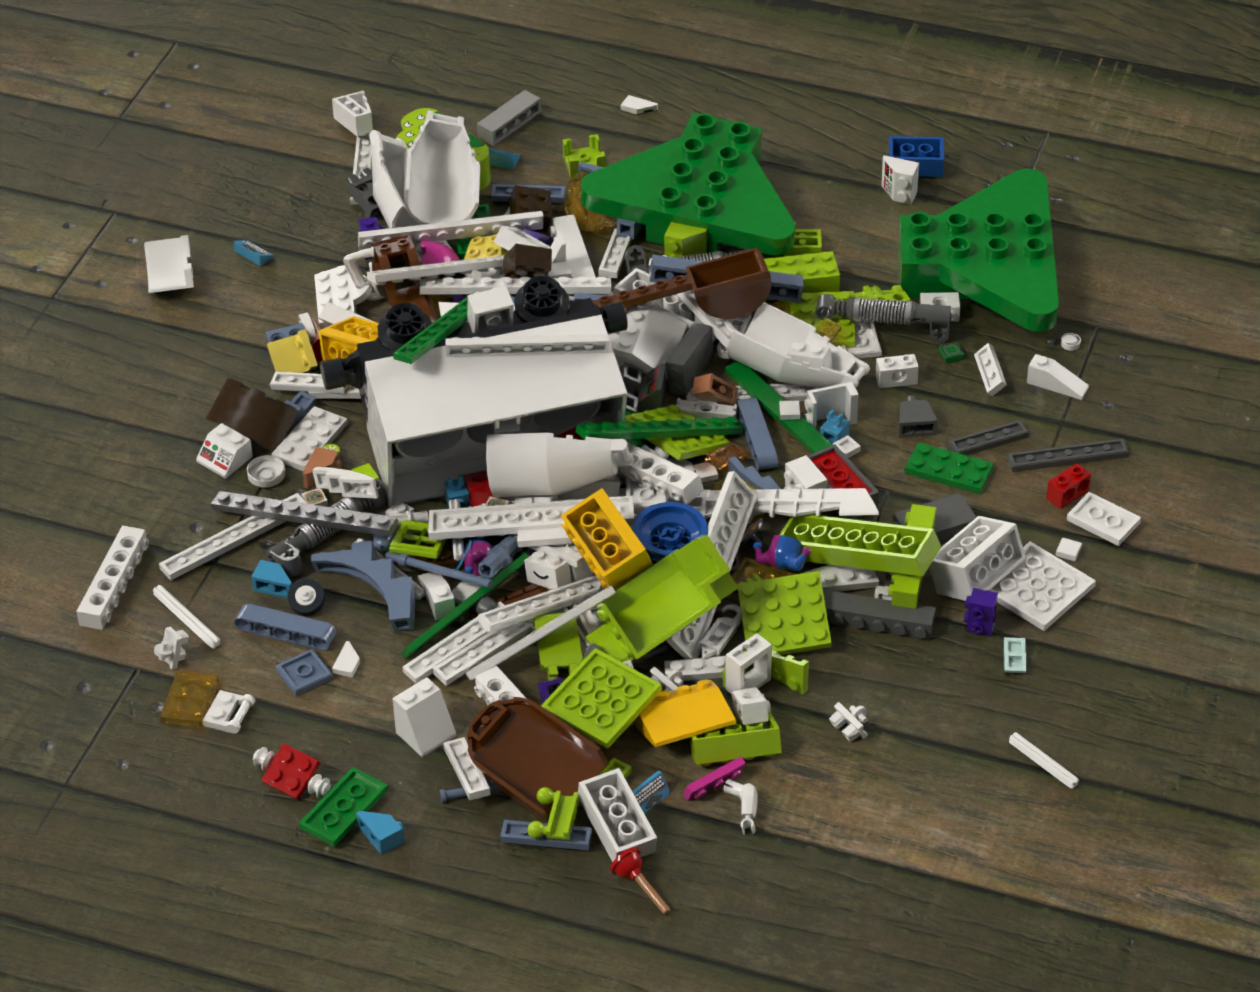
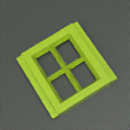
M404 520L390 544L389 552L438 558L447 539L429 540V537L424 536L425 533L428 534L429 523ZM407 531L419 532V533H421V535H420V536H418V535H410V534H406V532H407ZM402 540L414 541V542H416V544H415V545L405 544V543H401V541H402ZM421 542H422V543L435 544L434 547L419 546V545H420Z

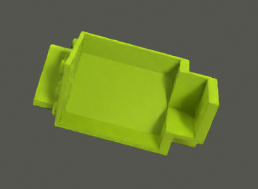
M700 535L615 590L616 593L596 605L594 613L600 622L603 621L605 623L586 635L585 638L590 645L596 644L602 652L620 662L632 661L633 659L640 658L721 603L720 600L739 587L729 574L730 568L708 535Z

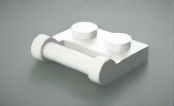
M220 690L203 719V725L234 734L238 733L241 728L240 724L248 709L255 703V698L249 694L243 696ZM238 705H240V708H239V710L237 711V713H236L234 719H233V720H230V718H231V716L233 715V713H234L236 707H237Z

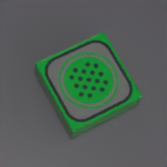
M957 342L939 346V352L945 363L964 359V353Z

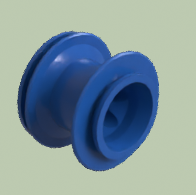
M663 502L652 505L639 513L634 521L632 531L646 549L654 565L700 535H707L708 525L704 516L697 509L683 503Z

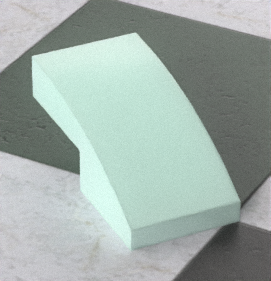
M1004 637V672L1026 673L1025 638Z

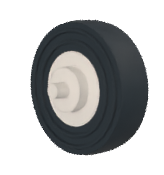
M304 578L297 580L291 585L287 599L295 613L302 616H310L320 611L323 607L325 592L317 581Z

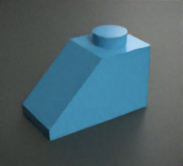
M260 560L251 576L253 591L287 598L292 583L280 564Z
M365 811L356 813L358 828L381 855L404 843V827L400 821L396 822L391 815Z

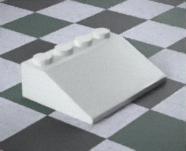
M654 301L629 307L627 330L619 332L613 347L618 366L621 367L627 362L641 368L642 373L647 374L660 364L666 362L683 338L687 324Z

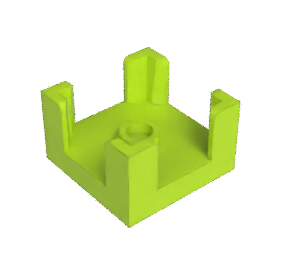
M598 134L589 136V147L572 149L571 139L562 140L563 158L570 178L578 177V165L580 162L606 167L604 151L600 153Z

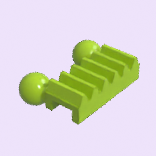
M548 787L539 789L537 792L539 803L548 805L552 801L554 802L547 826H544L540 821L531 822L527 828L529 836L538 839L546 835L548 839L570 841L577 807H579L578 792H574L573 796H563L561 791L553 792Z

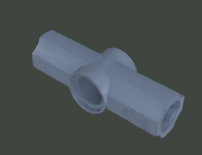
M510 535L486 553L487 557L479 563L478 572L482 577L489 579L495 576L499 570L505 568L513 561L511 558L520 550L517 538Z

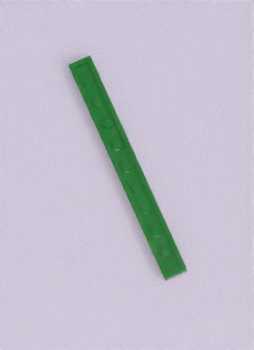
M728 416L727 418L712 417V419L697 418L690 420L682 418L681 420L666 419L665 421L650 420L643 422L639 420L634 422L619 421L618 423L603 422L596 424L588 422L586 424H577L575 432L584 440L586 437L626 440L742 434L744 426L736 418Z

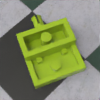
M795 229L794 247L790 252L784 254V257L821 253V229Z

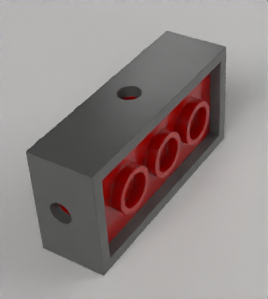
M836 444L807 456L826 477L827 489L865 488L878 510L879 491ZM838 509V510H832V511L837 515L838 518L853 519V520H855V519H857V518H859V517L864 516V515L839 516V510H840V509Z

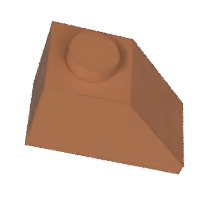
M712 373L694 378L692 396L700 400L713 401L722 405L734 406L736 404L738 388Z
M315 447L302 473L304 488L308 489L316 486L312 471L315 467L341 469L342 461L339 459L338 451Z

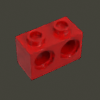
M1079 464L1073 465L1048 481L1046 499L1059 509L1064 508L1089 492L1091 473Z

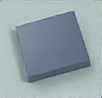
M313 649L275 665L276 672L295 696H299L333 680V674Z

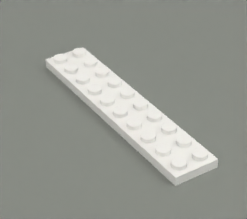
M735 471L728 472L707 528L708 537L730 570L758 496ZM717 606L666 639L684 659L699 657L701 651L699 649L700 642L708 632Z
M633 496L609 497L629 526L633 525ZM585 499L429 510V540L463 539L465 537L492 535L504 536L506 534H518L519 530L559 528L564 523L560 515Z

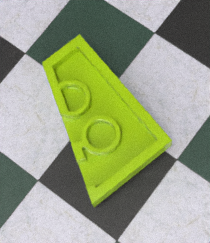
M772 650L771 676L803 695L808 691L809 661L803 659L800 662L795 660L794 656H780L778 651Z

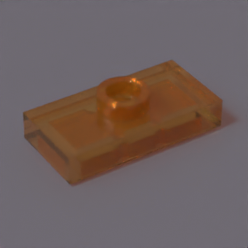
M731 442L708 454L705 461L721 471L728 467L729 458L736 456L740 461L746 457L747 452Z

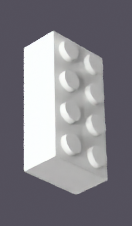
M619 768L579 782V801L612 862L624 851L633 847H637L640 850L641 857L655 852L657 836Z

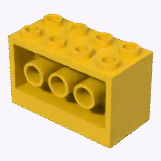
M353 316L319 330L323 361L347 358L357 350V344L376 340L378 338V323Z
M603 488L560 515L564 521L561 525L566 535L574 543L582 558L586 560L587 565L593 574L597 576L604 589L612 586L614 590H617L653 566L646 549Z

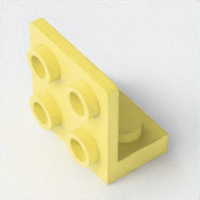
M497 234L483 237L477 236L471 238L464 260L505 255L508 250L494 243Z
M306 329L298 331L296 335L267 344L275 372L305 373L315 370L318 366Z

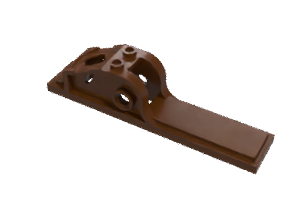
M407 234L371 243V247L374 248L373 261L377 271L391 269L390 265L405 262L407 267L420 265L413 241ZM415 280L414 286L396 290L395 283L392 281H386V284L383 285L391 307L399 303H412L421 308L429 316L432 323L437 320L428 294H420V280Z

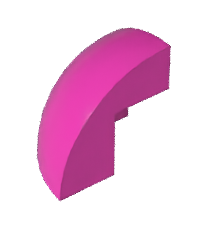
M428 240L421 241L422 265L460 260L452 249L442 243Z

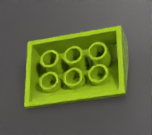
M732 712L736 719V724L688 738L692 758L695 764L700 766H709L713 762L729 763L740 756L743 760H752L757 756L773 757L776 754L782 753L780 728L771 713H768V721L743 725L735 713Z

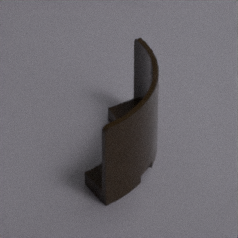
M227 378L206 419L218 424L222 423L274 451L285 438L298 410L278 399L274 400L270 397H264L266 393L254 387L250 389L240 381Z

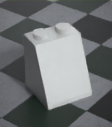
M427 677L393 698L396 733L421 757L443 745V742L456 737V731L441 690Z

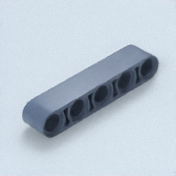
M757 398L737 400L738 417L741 425L744 426L743 431L756 469L760 471L778 468L777 454Z
M244 604L234 620L235 626L242 631L319 650H327L337 632L336 628L330 623L253 604Z

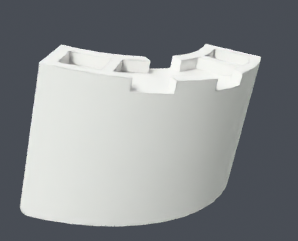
M188 235L180 236V238L144 243L148 273V293L194 288L193 269L191 263H188V260L191 259Z

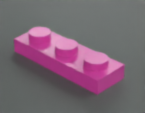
M740 756L687 785L683 795L689 801L694 797L695 799L703 797L707 790L711 788L714 790L718 789L727 779L731 778V780H734L742 774V769L746 764Z

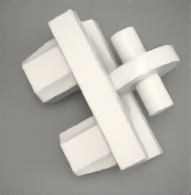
M172 627L165 628L162 643L154 647L155 655L159 657L160 661L167 662L171 670L177 669L178 661L185 660L186 653L181 645L188 643V634L184 630L175 631Z
M655 667L650 670L652 674L651 679L660 683L664 688L663 691L671 692L677 690L678 686L683 685L681 680L683 674L678 669L672 671L668 669L665 675Z
M838 702L834 705L836 712L829 718L831 724L836 729H839L847 723L848 726L842 733L850 742L859 736L865 739L868 734L863 730L864 726L860 721L862 723L867 722L868 719L865 717L867 709L864 706L855 707L852 705L849 708L850 713L841 703Z

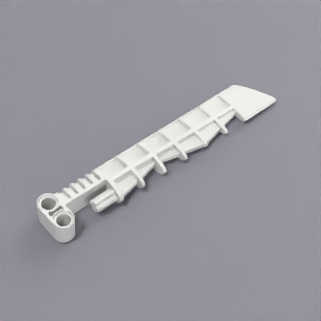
M865 488L752 489L758 496L750 518L753 512L770 513V518H774L775 514L797 517L816 513V516H820L821 512L840 509L839 516L879 515L873 500ZM703 490L686 505L697 509L707 519L713 514L721 490ZM668 496V502L683 503Z

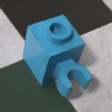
M832 409L827 415L828 420L820 427V433L831 444L847 435L849 436L850 421L844 419L842 413L839 416L835 415Z
M459 474V479L452 480L451 476H448V481L444 482V492L448 507L451 499H458L460 508L470 507L469 493L462 475Z

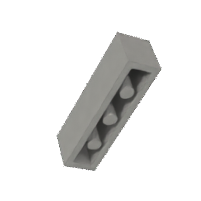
M526 90L522 91L477 123L478 138L495 146L541 113V99Z

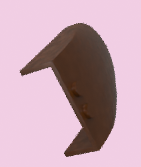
M513 697V699L504 701L500 699L486 706L474 718L467 734V750L475 766L511 799L542 823L548 824L554 801L548 805L539 803L537 800L539 789L548 787L553 792L561 791L563 796H573L574 792H578L579 782L600 775L609 765V762L598 746L539 704L522 697Z

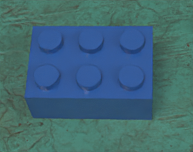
M889 136L888 156L918 162V177H943L944 137Z

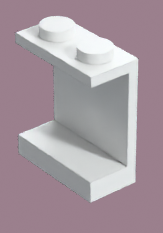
M853 382L807 391V399L804 400L807 412L804 414V419L816 429V421L826 419L828 413L833 409L835 415L839 416L841 413L845 415L847 420L850 421V425L857 424L859 394Z

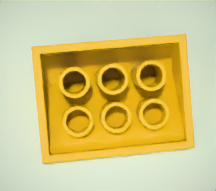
M705 679L698 681L695 685L680 686L677 690L671 692H660L634 720V724L654 747H659L736 724V719L718 686L712 680Z

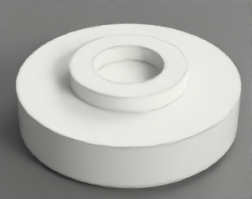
M264 455L257 457L247 466L248 479L253 485L258 487L275 486L285 477V465L281 459L275 456Z

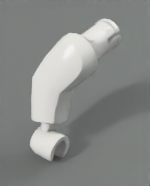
M728 779L726 784L730 787L724 785V792L740 797L742 832L745 834V829L751 827L752 834H754L756 829L752 819L756 817L758 795L756 787L751 783L743 785Z

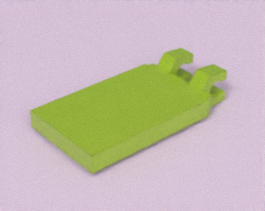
M564 613L544 614L533 618L535 630ZM576 618L537 641L541 670H547L548 679L557 678L558 669L568 668L570 675L583 661Z

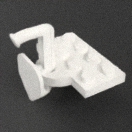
M373 247L348 254L343 259V266L314 275L318 317L327 301L357 314L356 305L365 299L377 301L386 298L383 285H375L373 281L367 280V277L362 274L356 262L367 257L374 258ZM369 262L370 271H377L374 263ZM318 318L321 329L331 326V324Z

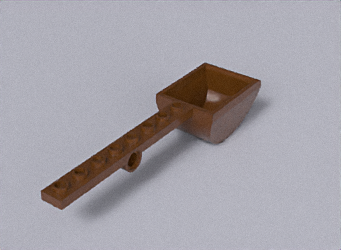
M754 248L685 267L686 276L680 275L668 281L661 280L653 285L639 286L631 291L624 290L616 295L602 296L592 302L600 308L602 305L622 302L627 315V307L693 290L698 305L705 313L715 318L735 319L752 313L764 303L771 289V276L760 249Z

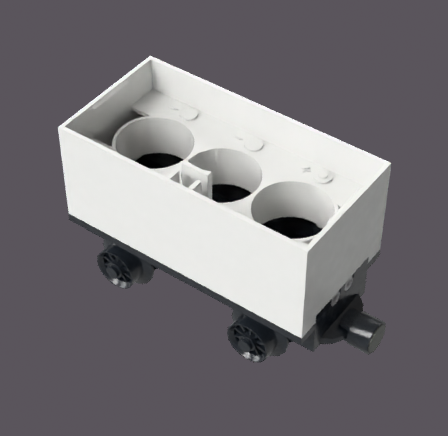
M536 276L529 279L516 293L512 326L473 333L469 322H465L414 363L409 364L394 360L393 353L431 325L432 322L429 316L417 305L399 303L393 305L381 317L377 326L378 338L376 340L357 344V350L347 358L321 361V375L326 390L346 387L347 384L359 389L365 411V424L381 481L383 482L388 506L391 507L398 500L407 504L445 496L444 482L448 481V476H451L452 480L459 479V474L464 475L484 470L487 472V434L554 433L553 437L576 427L577 424H586L588 422L594 424L603 422L618 423L619 421H625L627 391L610 340L608 353L446 357L445 351L446 339L454 337L490 338L495 336L594 335L626 331L628 321L622 302L602 305L600 308L598 305L593 304L591 298L571 301L565 289L555 279L548 276Z

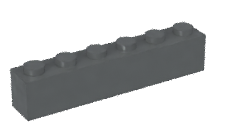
M823 590L829 624L931 640L935 624V607L917 605L916 609L891 605V600Z

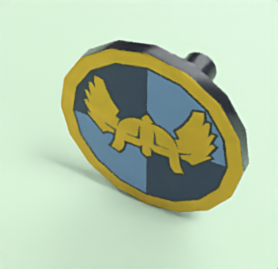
M763 518L757 520L744 532L739 547L750 540L753 544L760 542L763 553L768 549L762 541L764 533L758 532L755 534L764 523Z

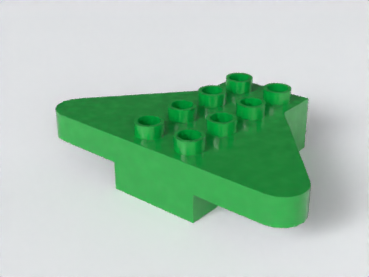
M692 113L682 136L585 175L581 182V202L587 210L645 224L646 241L664 245V235L670 223L674 222L707 229V254L709 255L710 252L711 256L712 252L720 251L723 243L745 249L759 248L761 253L770 255L786 254L792 250L795 243L796 225L759 166L761 162L762 128L749 126L745 122L723 120L707 113Z
M1035 169L1017 170L939 215H928L924 212L900 215L898 240L899 282L902 290L906 292L909 298H920V293L958 292L959 299H973L1030 331L1044 332L1056 325L1059 299L1047 179L1040 171Z

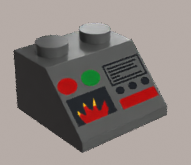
M665 363L660 364L645 374L642 378V383L637 387V395H639L638 413L664 407L666 396Z

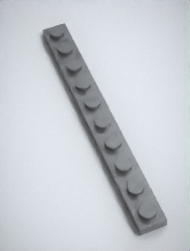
M219 491L210 503L212 510L383 536H391L399 524L397 517L223 491Z

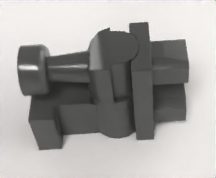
M369 168L363 169L360 173L361 179L355 174L349 175L346 181L350 187L348 194L364 210V216L366 218H373L382 214L373 197L372 171Z

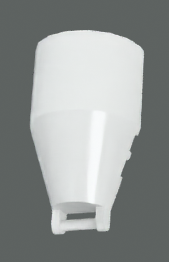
M427 110L426 121L407 152L404 205L409 216L422 225L471 219L478 208L480 164L475 159L474 149L470 147V139L464 127V117L458 116L456 118Z
M372 130L369 138L373 144V197L388 227L398 228L422 225L409 216L404 205L406 155L409 149L402 139H394L382 135L379 131ZM421 243L414 244L415 247L421 245Z
M765 302L756 310L745 335L734 330L727 347V356L780 383L824 388L853 382L856 388L862 376L870 371V366L867 363L857 359L841 346L835 347L829 342L830 338L820 336L816 333L817 329L812 325ZM794 342L828 346L831 350L833 366L831 369L822 366L820 369L809 366V362L803 361L802 364L791 361V357L787 356V353Z
M554 433L487 434V475L489 487L495 498L560 496L617 474L618 466H631L634 463V457L629 453L628 443L624 439L586 437L585 440L573 439V435H566V438L553 437Z

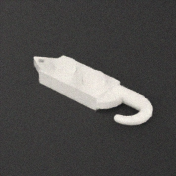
M731 604L721 609L722 612L733 610L737 612V615L734 619L722 617L715 621L699 645L703 660L714 655L719 656L742 622L740 606Z

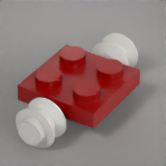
M284 743L277 754L274 751L268 752L266 747H262L253 755L254 766H261L262 770L266 771L261 781L298 801L307 786L308 793L314 794L316 792L317 798H322L331 789L329 778L322 780L320 774L314 776L321 764L319 760Z

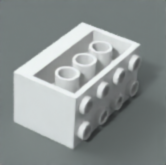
M978 516L944 544L929 566L937 594L966 601L967 596H971L973 588L989 591L1026 559L1017 525Z

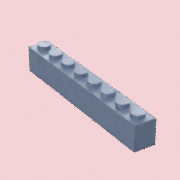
M652 254L649 281L656 283L661 280L668 281L680 275L686 276L685 267L702 263V261ZM769 271L771 289L767 299L800 303L804 287L803 277Z

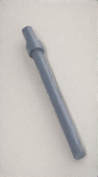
M388 551L385 555V559H392V561L398 562V565L404 567H416L487 588H491L493 581L490 579L414 559L404 553L396 554Z

